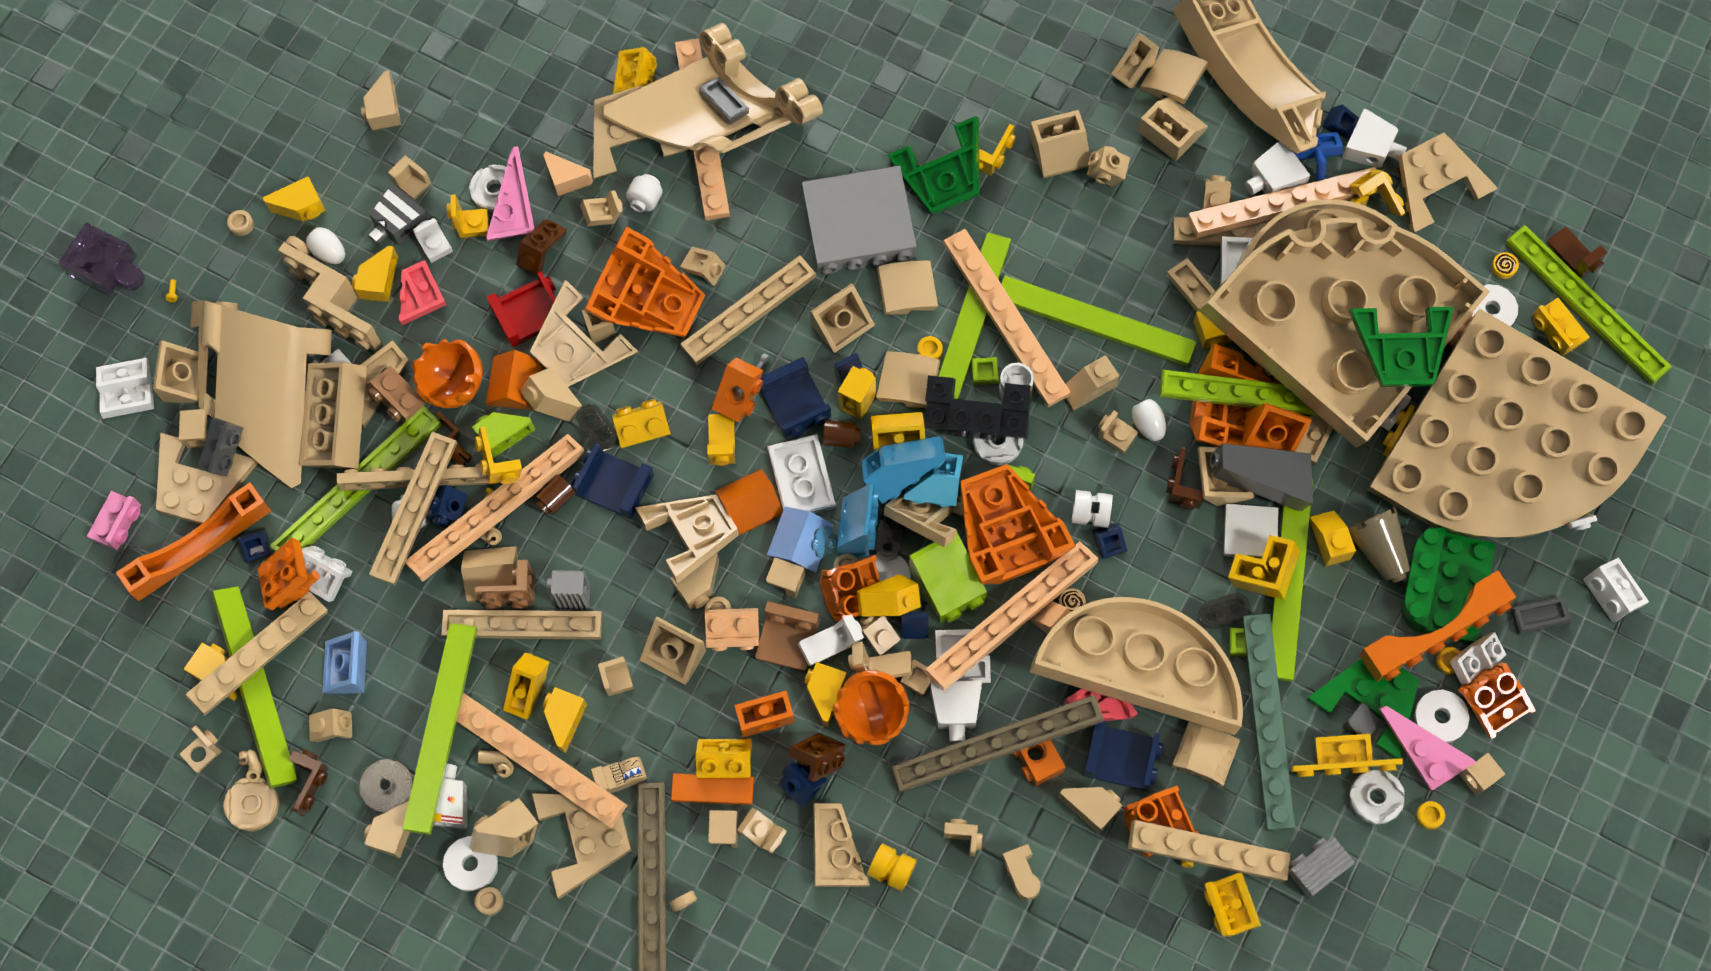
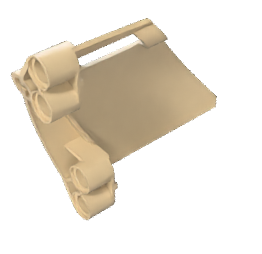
M719 23L699 33V40L707 56L706 58L603 106V117L632 132L665 144L697 151L708 146L715 153H725L790 123L802 125L823 113L821 102L815 95H808L807 87L800 78L776 88L774 92L753 76L739 62L746 57L743 45L738 39L732 40L731 33L724 23ZM718 76L749 107V114L731 125L699 94L701 86ZM752 123L761 127L735 141L726 138V136Z
M205 300L192 302L190 327H199L198 407L204 409L212 418H219L244 427L238 446L289 487L293 488L299 485L302 466H299L305 404L307 356H314V354L331 356L332 330L296 327L239 311L238 303H212ZM208 346L217 353L215 399L206 393Z

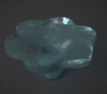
M825 526L823 529L818 528L814 532L811 549L815 551L818 558H824L826 555L831 556L834 553V549L837 548L838 538L833 533L832 527Z

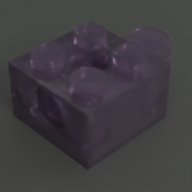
M87 222L58 262L68 276L108 296L112 294L118 284L134 291L139 289L145 281V275L142 270L132 264L137 255L130 245Z

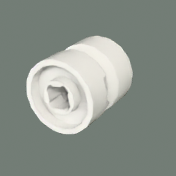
M1017 362L1007 365L1002 370L999 384V395L1002 401L1005 383L1030 385L1033 387V372L1028 366Z
M1076 490L1071 523L1086 525L1088 522H1092L1093 526L1108 528L1113 495L1097 493L1096 496H1092L1090 491ZM1092 505L1098 506L1097 513H1091Z

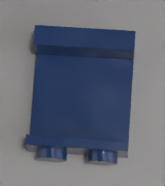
M804 357L761 376L763 385L760 391L785 439L790 436H800L807 428L813 425L821 426L825 424V420H829L831 417V408L829 404H825L809 374L808 364Z
M595 443L593 449H589L584 457L583 462L585 464L581 472L577 471L572 480L573 490L576 492L575 495L631 520L636 512L635 507L639 506L654 477L652 467L644 463L637 467L603 452L601 445Z
M1107 721L1095 724L1083 776L1142 791H1147L1149 784L1154 785L1158 769L1153 768L1155 758L1160 759L1163 743L1159 742L1160 734L1155 733L1153 737L1115 729L1107 727Z

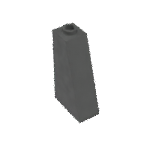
M1221 444L1211 454L1210 466L1213 468L1214 478L1297 511H1303L1313 503L1311 453Z

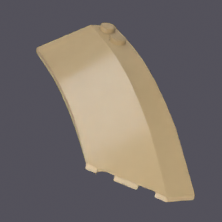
M1182 0L1172 9L1198 57L1208 61L1206 69L1250 120L1297 154L1317 146L1318 137H1316V132L1321 124L1323 110L1320 108L1321 102L1325 99L1326 92L1322 93L1288 59L1270 35L1250 0Z

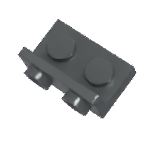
M213 417L197 466L208 470L212 474L228 476L244 427Z

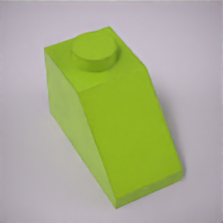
M495 412L489 416L484 415L480 417L475 425L472 426L476 436H478L480 427L486 428L493 458L535 431V427L529 417Z

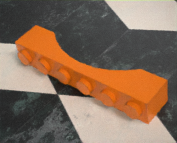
M249 482L230 495L212 516L192 532L160 550L136 558L117 571L116 574L128 592L140 601L272 511L259 492Z
M1496 571L1477 582L1471 588L1460 614L1445 627L1416 637L1386 635L1364 648L1359 656L1376 682L1383 678L1389 681L1401 673L1399 669L1405 665L1411 668L1423 660L1422 655L1428 652L1431 655L1439 652L1446 647L1444 643L1451 638L1456 642L1468 634L1466 630L1470 627L1475 626L1478 629L1490 621L1488 617L1492 614L1497 613L1500 616L1512 608L1510 604L1516 598V595L1500 572Z

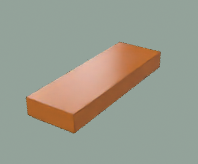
M673 773L672 802L753 805L754 777L698 778L696 774Z

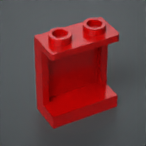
M542 271L537 273L538 279L498 298L496 293L487 296L489 305L512 348L539 334L556 300L553 293L556 290L550 276L545 278Z

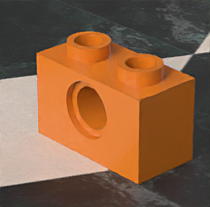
M736 357L726 366L711 409L737 422L741 421L745 416L749 417L755 407L753 398L755 394L759 393L763 385L761 376L764 370ZM736 387L742 390L743 395L737 391Z
M787 690L734 705L743 738L795 723Z
M1051 740L1013 753V756L1015 758L1019 757L1024 765L1021 767L1025 779L1028 782L1032 781L1035 787L1064 773L1066 768ZM1031 749H1037L1042 753L1043 757L1040 760H1032L1028 756V752Z

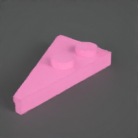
M518 146L511 149L487 233V241L528 235L534 230Z
M1382 706L1378 709L1429 790H1434L1461 773L1468 766L1476 763L1468 755L1388 706Z

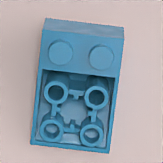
M941 436L881 446L862 460L863 481L866 485L874 484V493H879L878 499L882 504L887 500H894L901 494L904 488L917 484L925 473L938 469L944 463L946 455L943 439Z
M868 484L843 497L837 543L838 555L852 554L855 557L863 558L869 556L870 550H875V525L878 524L879 493H874V484Z

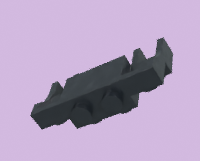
M928 375L925 397L927 402L924 421L925 429L954 432L955 437L969 438L970 434H979V439L995 441V436L1028 440L1032 386L1005 383L1002 404L954 399L956 379Z

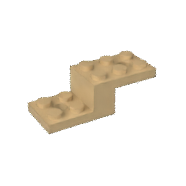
M284 242L278 251L283 257L282 262L289 267L288 272L299 280L304 278L310 281L311 287L304 295L303 300L308 306L307 310L314 316L313 320L322 327L327 325L332 327L333 331L344 339L349 337L355 340L354 343L365 351L371 349L374 352H378L382 343L372 325L348 312L358 298L348 278Z

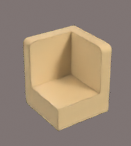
M404 156L388 172L392 183L414 200L431 184L427 172L407 156Z
M582 310L593 343L617 336L613 323L606 322L595 315L589 316L587 311Z
M204 409L180 411L179 441L187 448L204 447L208 435L206 430L207 412Z
M775 557L766 582L785 589L787 596L796 599L805 577V569Z
M624 657L598 664L608 696L634 689Z
M710 810L708 839L710 844H731L732 848L738 847L737 829L739 816L737 811Z

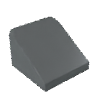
M1362 702L1343 726L1354 735L1370 734L1371 736L1381 724V721Z

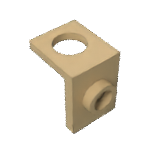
M195 725L192 730L198 738L185 748L180 755L196 773H199L222 751L215 744L219 740L209 729L202 731ZM197 747H202L206 750V757L200 762H195L191 758L192 751Z
M1487 753L1477 760L1475 764L1464 769L1459 775L1477 796L1502 778L1505 773L1491 755Z

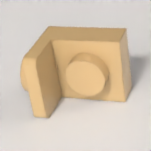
M691 247L680 268L685 273L703 277L709 285L714 286L722 275L725 264L715 252Z
M1114 410L1110 416L1105 415L1098 425L1100 429L1098 438L1124 455L1138 436L1139 431L1117 418L1118 412Z
M751 808L737 829L739 833L754 845L769 853L774 852L786 834L784 828L774 824L754 808Z

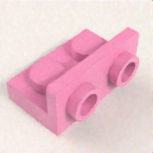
M111 491L87 537L99 544L118 550L120 545L126 541L132 522L138 519L141 504L134 497H125Z

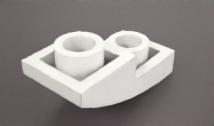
M1491 632L1461 651L1450 663L1460 683L1469 684L1484 669H1492L1506 653L1496 633Z

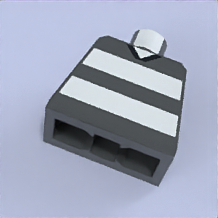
M391 183L369 214L376 227L368 234V237L378 246L387 237L391 238L395 243L401 244L414 235V228L421 222L430 220L424 208Z

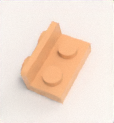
M758 608L705 610L706 648H712L713 651H724L728 647L751 650L754 646H759Z

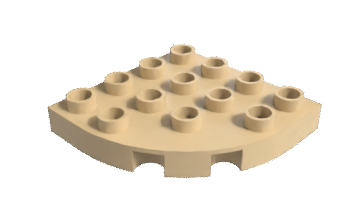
M1340 217L1321 219L1311 228L1293 232L1292 229H1288L1266 241L1254 250L1225 279L1201 307L1199 312L1357 448L1370 439L1411 387H1380L1351 319L1349 310L1351 308H1377L1379 334L1427 333L1426 308L1454 307L1445 347L1490 291L1442 250L1412 232L1391 225L1384 232H1379L1373 229L1362 228V218Z
M1479 309L1470 320L1437 374L1435 384L1429 387L1367 490L1417 520L1434 528H1445V532L1477 539L1481 537H1511V539L1534 536L1579 519L1609 498L1626 481L1637 466L1666 419V416Z

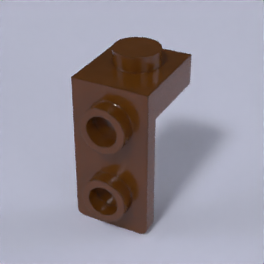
M545 219L520 241L516 265L535 275L543 271L546 252L566 234L567 229L556 222Z
M1564 227L1547 241L1552 250L1580 278L1589 272L1593 274L1604 265L1602 260L1608 253L1601 245L1590 252L1567 227Z
M1181 447L1179 454H1174L1171 469H1175L1174 478L1169 477L1166 493H1170V503L1179 504L1181 508L1187 510L1200 509L1203 501L1202 490L1179 486L1186 448Z
M293 750L288 759L295 766L311 772L292 809L300 816H304L306 811L309 812L315 802L314 795L318 787L324 785L328 776V768L322 762L317 761V755L307 750H303L302 754Z

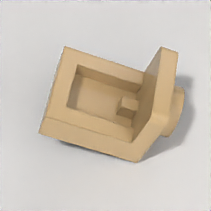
M1210 175V179H1204L1203 209L1230 202L1231 182L1225 180L1226 176Z
M615 190L609 191L606 198L586 199L580 204L587 226L615 224L623 208L622 202L618 199Z
M863 616L860 619L859 624L863 635L879 656L901 640L885 616Z
M332 708L309 715L310 741L318 743L336 737L352 738L351 712Z
M951 819L950 823L945 822L944 838L970 840L969 856L975 857L976 850H981L982 834L977 833L978 825H969L966 820Z

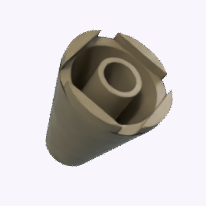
M1395 507L1348 528L1353 541L1385 581L1391 579L1394 584L1407 578L1406 572L1410 571Z

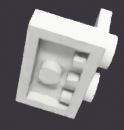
M310 546L302 548L307 575L313 570L320 575V579L310 587V591L328 602L334 601L344 578L350 577L353 571L348 569L343 561L326 556L325 551L319 547Z
M1619 558L1598 567L1584 578V582L1613 623L1649 602Z

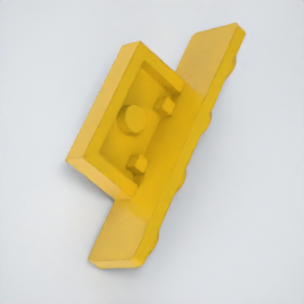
M1370 734L1316 737L1317 764L1291 766L1290 772H1297V777L1314 776L1313 771L1324 770L1325 775L1341 774V769L1352 768V773L1369 772L1368 767L1379 766L1380 771L1396 770V765L1403 764L1402 758L1373 760Z

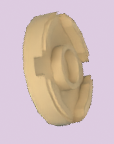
M243 778L228 790L223 806L225 815L231 824L241 830L253 832L263 829L273 821L278 813L280 803L275 788L269 789L267 781L260 778L257 782H250L247 778Z

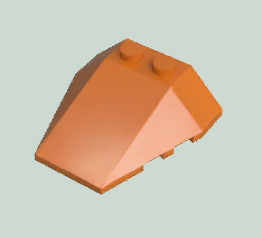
M626 226L598 278L584 310L609 323L685 337L705 294L684 273L681 274L671 264V260L667 256L664 257L654 247V243L649 238Z
M1217 344L1212 345L1198 374L1282 384L1277 379L1273 381L1262 373L1263 369L1257 365L1254 367L1248 363L1238 351ZM1192 401L1189 425L1196 440L1215 447H1219L1221 444L1242 446L1246 415L1248 411L1254 408Z
M1008 464L960 481L969 559L981 584H1001L1038 570L1076 547L1064 522L1059 517L1056 518L1046 508L1047 505L1034 496L1029 490L1030 487Z

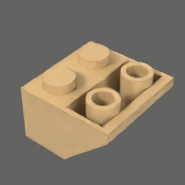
M1168 97L1157 101L1140 120L1138 132L1174 161H1177L1208 129V126L1174 99Z
M1079 110L1031 122L1029 136L1043 178L1089 167L1090 153L1087 135Z
M519 798L512 803L510 801L504 802L497 808L495 814L490 817L487 815L483 816L474 824L469 845L472 852L511 858L533 843L538 822Z

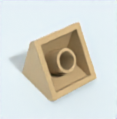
M852 283L810 311L811 326L833 353H836L875 326Z
M162 340L159 343L153 390L163 402L198 403V351Z
M1218 447L1198 448L1204 499L1218 507L1254 498L1252 492L1213 477L1210 457L1212 452Z
M517 546L464 551L461 572L467 602L479 601L474 593V587L516 586L512 581V571L517 569Z
M656 617L640 661L686 685L704 656L706 648L704 641Z

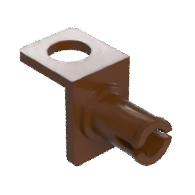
M438 410L436 412L437 419L452 432L447 437L457 441L461 436L460 430ZM457 443L451 458L458 465L465 466V461L468 463L473 456Z

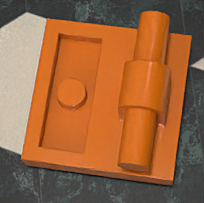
M294 538L287 541L257 568L264 607L272 611L277 606L284 610L293 601H299L310 591V587L320 579V575L314 570L307 575L301 543Z

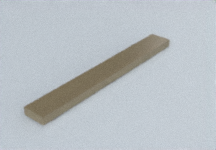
M1094 694L893 765L891 768L898 790L902 793L1093 726L1105 720Z
M637 783L638 971H667L665 783Z

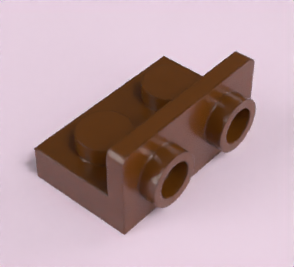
M817 733L790 746L789 757L798 760L801 765L811 766L808 780L815 782L843 766L846 744Z

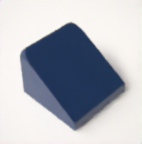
M1342 104L1331 108L1323 128L1330 132H1338L1340 136L1350 139L1359 121V117Z
M857 353L834 365L835 375L841 385L853 366L858 369L863 368Z
M1117 523L1109 525L1108 528L1102 527L1092 531L1102 559L1127 551L1122 529Z
M265 527L239 535L238 541L246 563L272 555Z
M908 612L902 615L903 639L928 638L929 614L927 612Z

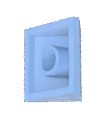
M785 506L767 556L776 557L816 573L834 524L810 511Z
M354 631L325 641L322 693H364L367 641L359 632Z

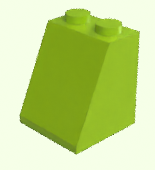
M957 531L955 539L946 547L934 542L910 555L909 571L918 583L921 592L940 624L946 620L950 623L958 619L962 615L961 612L966 609L974 610L984 604L987 591L984 585L980 583Z

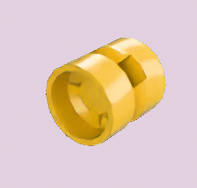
M882 843L870 865L867 876L879 882L887 880L888 886L902 892L914 870L917 860L904 853L898 856L896 849Z

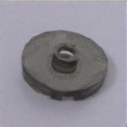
M391 759L378 760L368 766L362 774L359 783L360 796L364 803L372 810L385 813L409 801L414 778L409 769L399 761ZM385 781H389L390 787L383 790L382 784Z

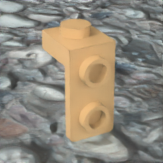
M863 642L852 643V655L848 657L851 671L855 670L856 673L866 670H878L890 674L894 678L912 675V655L910 651L869 657Z

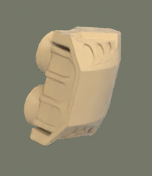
M1189 721L1171 768H1179L1184 773L1194 774L1215 785L1218 783L1217 786L1223 788L1240 739L1225 732Z

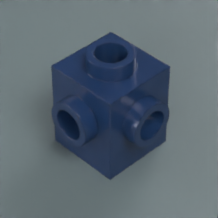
M449 485L439 486L425 517L432 519L433 524L437 526L448 527V525L453 524L464 515V505L468 494Z
M792 761L783 769L782 774L784 776L778 785L801 807L818 794L827 782V779L823 777L815 782L809 781L811 766H804L799 762L795 764Z

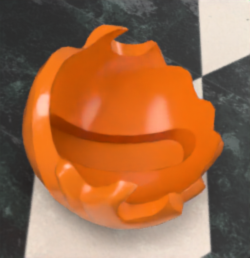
M442 339L438 344L424 343L422 346V350L424 349L422 356L412 363V370L414 372L413 383L419 396L427 403L442 408H457L472 401L480 388L483 376L482 361L476 350L470 344L460 339L452 342Z
M878 670L862 671L847 679L843 688L838 690L837 701L833 706L834 716L843 736L854 740L858 744L866 743L869 745H882L890 741L891 738L896 737L907 723L910 710L909 700L901 683H898L892 675Z

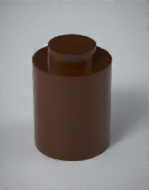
M825 420L823 446L855 448V443L860 444L861 428H857V423Z
M557 475L535 496L538 500L535 505L545 515L548 513L554 515L576 492L567 481Z

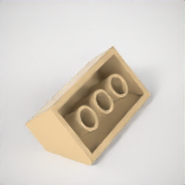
M346 362L308 363L299 466L358 469L366 366Z

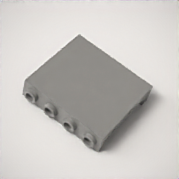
M900 166L802 182L803 197L807 209L818 273L833 274L842 269L857 270L865 265L881 266L889 261L898 260L904 262L916 257L917 246Z

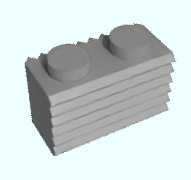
M553 570L552 578L547 579V594H550L551 601H555L560 610L563 607L565 610L568 607L570 609L574 607L576 610L578 608L581 610L589 608L591 586L585 571Z
M1334 836L1328 841L1323 837L1311 847L1314 850L1313 853L1307 857L1302 853L1290 863L1293 868L1288 874L1308 899L1355 863Z

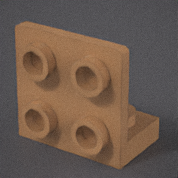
M391 366L384 370L376 379L373 378L367 387L369 389L368 395L377 404L382 402L388 408L386 413L396 423L399 420L405 423L426 404V401Z
M517 560V569L512 571V581L516 586L474 587V593L482 606H485L487 609H500L501 606L512 605L516 609H524L528 605H535L536 574L528 560Z
M767 601L765 608L766 620L755 655L756 659L806 671L808 664L798 643L817 634L820 624L819 614Z

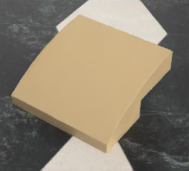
M1163 49L1141 84L1140 89L1160 99L1165 95L1185 104L1207 68L1208 61L1187 53Z
M906 261L877 267L884 314L908 315L911 310L934 311L938 307L930 261Z
M887 351L876 398L880 402L904 403L906 407L926 408L927 402L925 397L928 375H938L940 360L923 355Z

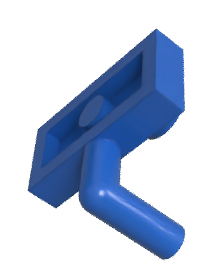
M1338 132L1316 134V137H1318L1316 147L1298 154L1294 152L1296 157L1301 160L1315 158V182L1325 179L1327 165L1325 157L1343 154V145Z

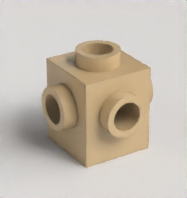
M1104 146L1090 155L1087 175L1094 178L1100 184H1107L1113 187L1125 180L1130 157L1118 152L1114 147Z

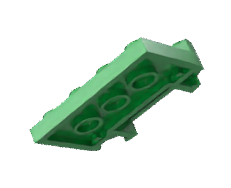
M1429 528L1418 538L1411 550L1410 571L1408 573L1404 599L1401 601V611L1404 612L1407 620L1414 626L1413 629L1429 634L1445 627L1460 614L1471 588L1477 582L1490 575L1496 544L1445 532V528ZM1470 627L1466 630L1468 634L1458 641L1468 644L1474 643L1479 639L1480 628Z

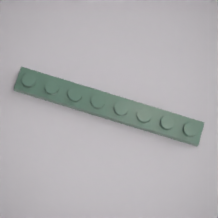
M1270 614L1243 616L1267 831L1294 829L1295 822Z

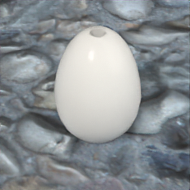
M318 227L308 235L306 244L309 251L315 257L329 264H340L344 260V247L332 231Z
M1147 399L1133 406L1132 419L1140 433L1154 442L1162 439L1166 432V422L1163 411L1158 403L1152 399Z

